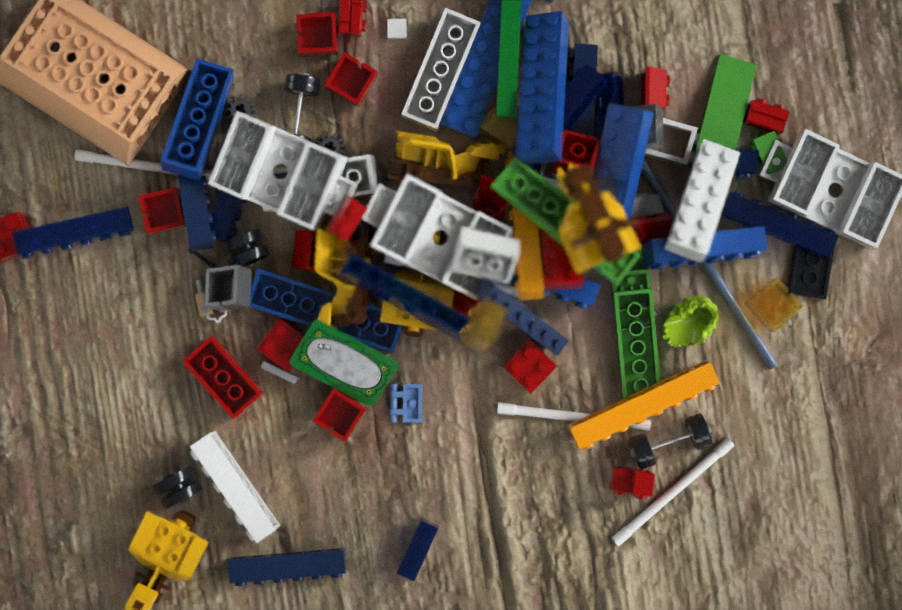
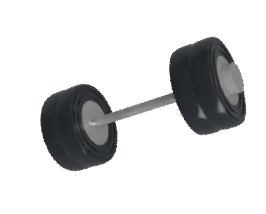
M301 72L298 74H287L285 91L299 95L293 134L312 142V139L309 137L297 135L302 98L303 96H318L320 79Z
M697 413L685 418L687 434L650 446L645 433L631 436L629 438L631 446L629 451L632 459L636 460L640 470L656 465L653 449L687 437L691 438L697 450L711 446L712 431L703 415Z

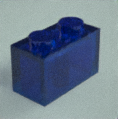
M740 148L736 150L740 152L733 176H736L737 180H747V178L757 174L759 150Z

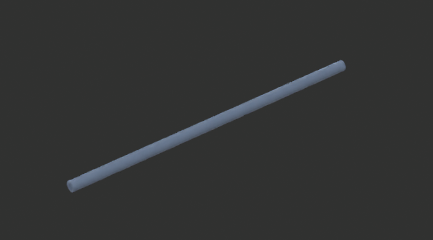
M644 158L641 171L655 193H660L662 204L674 220L677 207ZM707 261L702 262L701 264L768 368L773 369L778 364L713 263L707 264Z

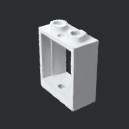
M663 118V125L690 133L684 156L680 158L652 150V148L646 149L645 156L685 167L688 163L692 162L694 152L691 150L693 144L696 145L699 138L698 128Z

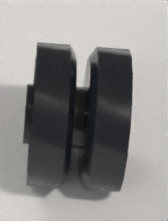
M260 229L237 235L221 245L224 255L236 254L227 261L229 266L239 265L246 267L270 255L267 245H257L263 240Z
M191 466L181 471L173 472L164 477L163 481L152 486L157 495H162L167 491L170 492V495L161 500L165 510L203 490L199 481L186 484L185 481L193 478L195 475Z

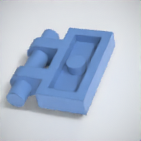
M390 384V391H388V397H390V408H388V414H390L389 422H397V415H403V422L422 423L423 384H403V391H398V384ZM397 397H403V409L397 408Z

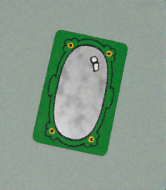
M315 320L290 359L291 366L368 406H373L399 367V363L396 360L320 320Z

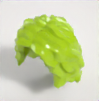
M700 294L689 298L685 297L681 303L674 305L675 308L670 311L668 318L665 319L663 324L662 337L664 340H667L670 346L687 347L691 345L695 347L699 343H705L708 336L712 335L713 329H716V322L719 318L717 305L713 304L709 298L703 297Z

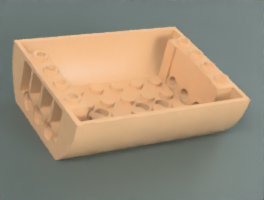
M38 0L0 56L1 85L127 166H130L192 73L191 70L82 0ZM53 43L60 44V49L57 52H51L50 50ZM71 53L77 56L73 63L67 62V56ZM103 74H107L110 77L106 84H101L99 81ZM125 85V93L117 94V86Z

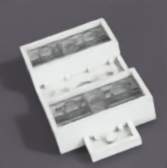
M238 111L235 114L208 182L211 186L277 212L278 215L312 230L320 228L325 213L333 216L347 195L353 198L358 183L341 176L348 157ZM279 164H284L288 170L286 177L283 179H278L274 173V168Z
M807 129L799 131L792 147L775 140L766 162L758 175L775 183L768 201L868 249L878 248L902 196V174L877 162L868 163L839 149V144ZM777 146H780L787 160L784 169L767 174L766 170ZM774 158L772 160V163L774 165H779L780 159ZM832 183H838L842 190L841 195L837 198L830 196L828 188Z
M408 174L405 175L397 192L379 184L367 206L368 210L362 217V220L378 228L370 246L478 300V297L472 293L483 278L451 271L461 228L465 227L508 238L513 229L442 194L443 192ZM443 230L447 233L448 240L444 245L434 243L433 234L435 231Z

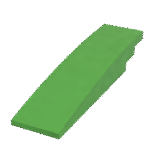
M722 54L719 55L698 131L699 138L697 144L694 145V156L692 162L689 163L690 167L685 182H687L697 149L703 139L736 151L757 64Z
M514 158L491 185V188L563 246L559 230L569 205L577 201L566 198L562 190L520 160ZM637 251L625 253L623 258L612 263L605 261L591 268L618 286L640 258L641 254Z
M642 249L636 250L641 256L618 286L611 282L623 399L660 382L653 291L651 288L650 269L644 266ZM632 317H638L645 323L649 320V324L643 325L640 321L635 320Z

